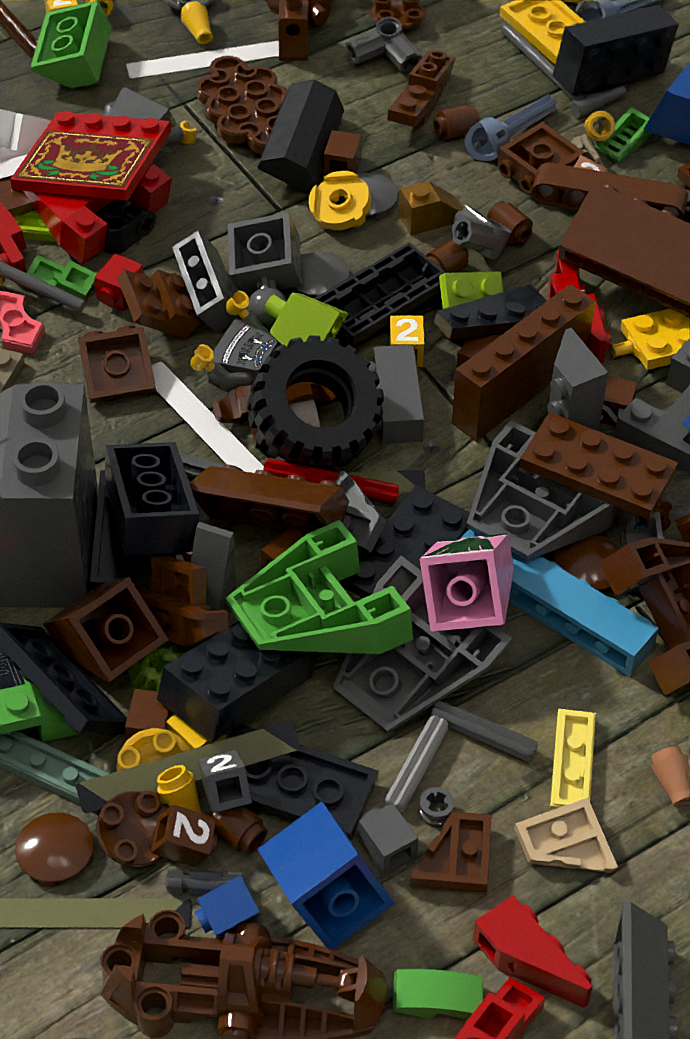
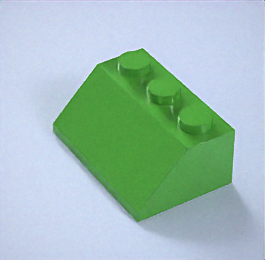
M99 1L46 13L30 67L34 73L70 88L90 86L98 83L112 29Z

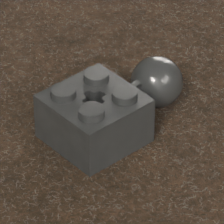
M289 212L228 224L229 276L237 291H243L248 296H251L247 310L248 312L253 311L266 329H271L276 321L274 317L263 310L267 300L275 294L287 302L285 296L278 290L302 286L299 233Z

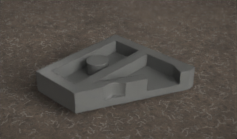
M341 470L335 483L341 487L349 499L343 525L357 541V548L371 553L387 521L354 479Z

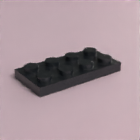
M416 485L387 520L372 552L369 553L362 550L358 555L360 572L341 580L340 585L362 598L373 594L377 582L400 556L421 570L420 558L437 541L460 539L469 530L466 528V523L470 512Z
M0 622V653L12 659L20 668L19 673L21 676L35 684L43 693L42 698L50 706L57 708L66 718L65 723L70 729L80 734L100 733L105 735L125 733L127 717L42 627Z
M240 724L232 730L229 738L256 731V729ZM300 745L297 751L245 766L252 803L245 806L295 822L320 802H323L349 839L352 840L359 820H361L378 781L379 771Z

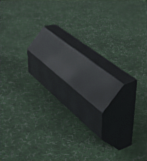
M315 79L291 83L257 169L310 195L312 188L318 184L324 168V152L332 130L337 131L344 113V107L336 90Z
M409 242L314 299L348 313L334 339H338V345L342 347H347L348 344L353 346L390 323V316H403L441 292L439 275L446 272Z

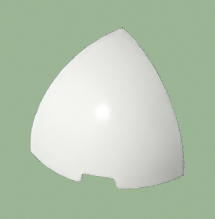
M0 109V161L27 155L52 120Z

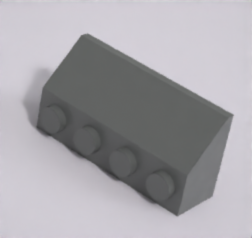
M626 901L622 902L613 939L614 1039H676L677 1020L676 1017H669V1004H674L676 981L675 978H668V965L673 966L675 943L668 940L666 923L634 903Z

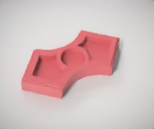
M0 291V328L3 331L1 338L3 349L34 355L45 333L44 324L30 318L24 311L26 305L24 295Z

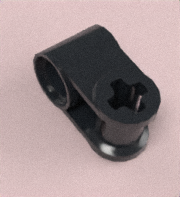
M130 198L128 201L123 200L117 207L101 217L107 223L103 250L109 254L125 252L131 245L152 231L156 223V214L151 210L141 209Z

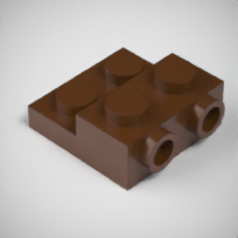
M541 122L499 148L497 167L504 178H514L519 182L521 189L526 194H531L536 172L540 165L555 163L574 167L580 155L585 157V152Z
M124 269L117 278L134 323L182 339H187L201 323V319L197 316L185 281L178 274H170L157 269L149 278L143 273L137 274Z
M128 325L120 327L113 332L91 331L83 337H78V348L90 403L156 392L144 327L136 328L135 326Z

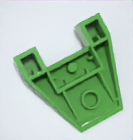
M340 520L306 534L226 597L227 605L259 650L382 654L413 640L411 608L393 586L354 602L338 582L360 572L357 541Z

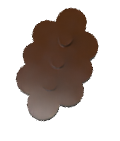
M235 56L218 57L210 64L209 76L202 78L197 84V98L205 105V116L210 122L217 124V133L222 140L233 144L247 143L253 151L263 154L288 90L277 85L276 74L267 67H248L242 59Z

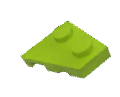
M462 272L439 275L443 309L503 292L501 272Z

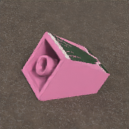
M509 533L437 541L420 558L431 632L505 624L514 570Z

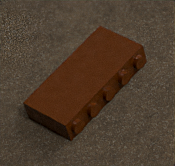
M594 182L559 244V259L690 317V224L678 219L670 211L657 210L648 206L640 198H630L619 193L616 188L610 185H600Z
M570 284L459 366L455 372L452 424L477 442L547 388L553 377L554 363L566 329L572 328L589 348L596 301Z

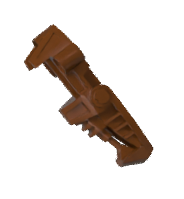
M162 910L155 913L149 923H146L144 914L132 919L122 926L114 944L108 946L100 958L103 975L101 996L114 1010L125 1019L138 1025L140 1031L151 1038H160L167 1035L172 1030L175 1022L189 1023L192 1016L219 1018L217 1035L222 1039H353L368 1035L376 1028L386 999L387 985L383 972L362 955H359V959H356L336 950L312 943L270 936V932L265 926L248 921L235 926L232 929V933H226L224 939L187 936L183 917L173 910ZM172 932L176 934L171 939L160 938L164 933ZM181 957L190 958L191 963H183L180 985L142 981L146 962L173 964V961ZM293 985L313 989L314 985L336 988L338 991L337 995L340 998L354 1003V1015L291 1002ZM154 1007L164 1009L157 1016L146 1014L149 1009Z

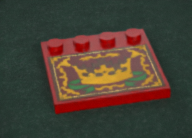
M57 112L10 178L12 190L128 201L172 132L170 121L157 120L155 118H129L128 116H102L97 113Z

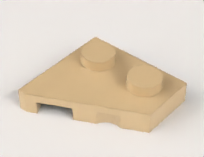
M588 797L523 820L514 826L529 864L612 873L618 868Z

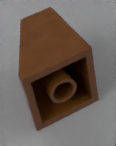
M129 577L100 584L43 623L50 636L74 662L106 682H110L169 640Z

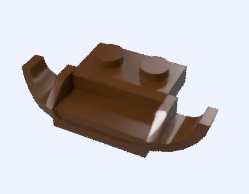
M313 382L296 383L289 386L286 390L287 401L294 414L305 423L315 427H321L317 408L339 401L336 395L328 388ZM240 385L228 392L222 400L212 402L215 418L218 422L238 423L249 421L248 417L251 411L247 409L252 385ZM251 428L255 448L266 446V443L259 445L255 438L258 429Z
M164 554L151 557L152 590L148 591V584L145 583L135 587L169 641L180 645H187L203 641L208 636L218 632L229 630L228 611H211V605L206 604V590L208 587L206 567Z

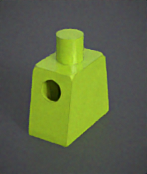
M292 293L287 302L273 294L267 300L263 309L264 312L276 319L270 330L271 335L282 345H286V347L290 340L298 337L302 338L303 342H306L308 336L319 335L321 341H327L329 337L335 338L348 316V313L300 293Z

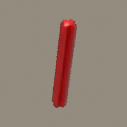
M266 459L263 470L277 477L287 478L289 475H296L306 479L308 482L319 484L323 480L335 483L340 474L339 472L274 459ZM350 475L370 500L390 504L396 503L399 493V486L397 484Z

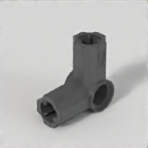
M390 17L379 20L375 30L345 42L349 59L354 65L382 55L389 57L396 67L406 74L411 73L422 59V55L401 32L402 25L400 21Z
M469 206L456 213L453 219L454 225L451 229L453 232L452 241L456 244L474 249L493 260L499 259L512 234L508 227L488 219L481 212Z

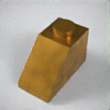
M430 181L400 188L399 217L410 236L454 224L453 219L456 213L463 210L454 195Z

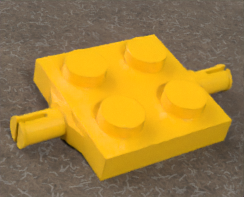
M670 308L621 320V331L627 341L611 344V355H613V358L632 354L642 362L646 370L670 365L671 358L690 339V319L688 316Z

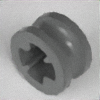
M442 787L427 789L420 798L419 815L421 819L432 827L443 826L451 813L454 812L455 802L453 795ZM433 802L434 806H436V802L444 804L443 811L438 808V812L430 810V803Z

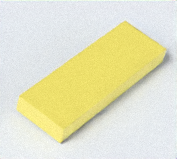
M558 709L550 811L587 797L590 801L596 713Z

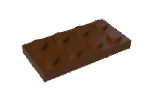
M549 412L521 456L519 467L650 519L677 471L678 462Z

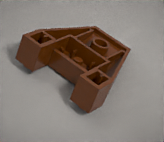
M650 537L627 544L599 563L615 595L639 588L669 651L648 662L664 696L690 686V543Z

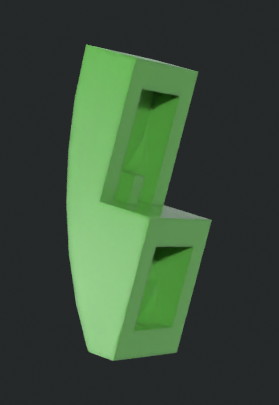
M39 254L36 255L27 271V274L81 299L86 298L97 274L70 260L64 267Z
M397 969L394 972L393 1011L430 1020L438 1013L468 1020L483 1001V977L431 969Z

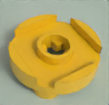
M350 171L333 172L325 176V181L318 187L315 185L309 195V207L321 228L344 230L351 227H359L365 222L366 214L371 207L372 197L368 185L365 181L359 179L357 174ZM340 196H344L346 201L343 204H333V202L339 200Z

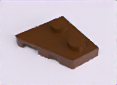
M452 812L444 823L441 834L435 837L427 848V854L420 865L411 872L410 886L487 892L492 815Z

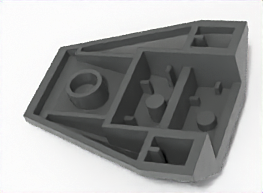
M402 556L396 560L377 582L373 594L390 586L395 588L411 608L413 640L382 654L347 653L333 685L335 691L388 733L489 670L513 642L510 636L495 625L431 632L422 572Z

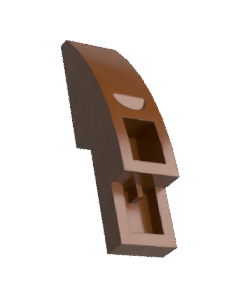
M438 50L427 51L409 74L407 87L388 109L387 120L411 127H416L417 124L424 125L446 86L455 63V57L448 56L446 53Z

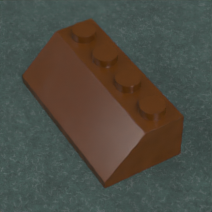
M225 464L223 468L209 466L189 483L195 501L210 518L284 531L294 526L302 534H308L338 520L343 523L349 505V499L341 487L334 482L323 480L320 484L313 483L296 475H289L287 478L277 477L265 470H256L255 473L246 472L237 466Z

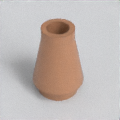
M678 746L668 747L653 754L651 757L653 762L651 770L670 797L673 806L681 807L690 804V770L687 754L682 753Z

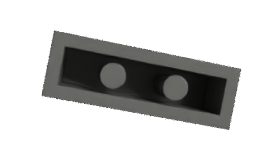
M199 231L173 246V252L197 316L216 334L229 327L234 319L240 320L241 317L239 315L234 316L226 311V303L230 298H233L235 293L218 250Z
M414 346L374 347L373 361H369L371 365L368 369L370 372H377L380 379L377 389L381 388L384 393V401L381 404V407L384 409L383 416L376 430H381L382 444L423 442L424 415Z

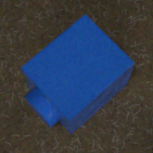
M241 875L198 898L197 900L201 908L195 911L205 933L213 930L217 938L232 931L238 924L246 921L249 922L261 915Z

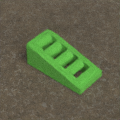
M630 107L616 122L612 136L596 144V151L620 164L653 135V133L643 129L650 117ZM632 127V128H634V129H636V130H638V131H637V132H634V131L631 130L630 128ZM625 133V134L629 135V136L632 137V138L629 139V138H627L626 136H624V135H622V134ZM618 139V140L622 141L623 143H625V145L623 146V145L619 144L618 142H616L615 140ZM608 146H613L614 148L618 149L619 152L617 153L613 151L612 149L608 148Z

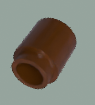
M467 105L440 110L433 120L435 133L440 135L443 140L466 136L471 127L480 121L479 114L475 107H468Z
M499 201L489 210L488 219L497 221L512 231L508 240L511 245L524 243L530 238L533 222L514 205Z
M453 239L448 240L426 254L430 260L446 273H457L465 268L469 262L467 248L459 246L452 241Z
M244 805L215 813L211 809L209 816L216 818L214 832L238 852L253 853L267 836L268 830L263 826V820Z

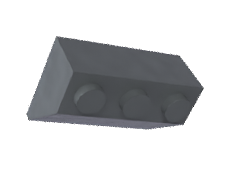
M572 328L565 330L554 363L547 410L548 413H554L599 431L608 372Z

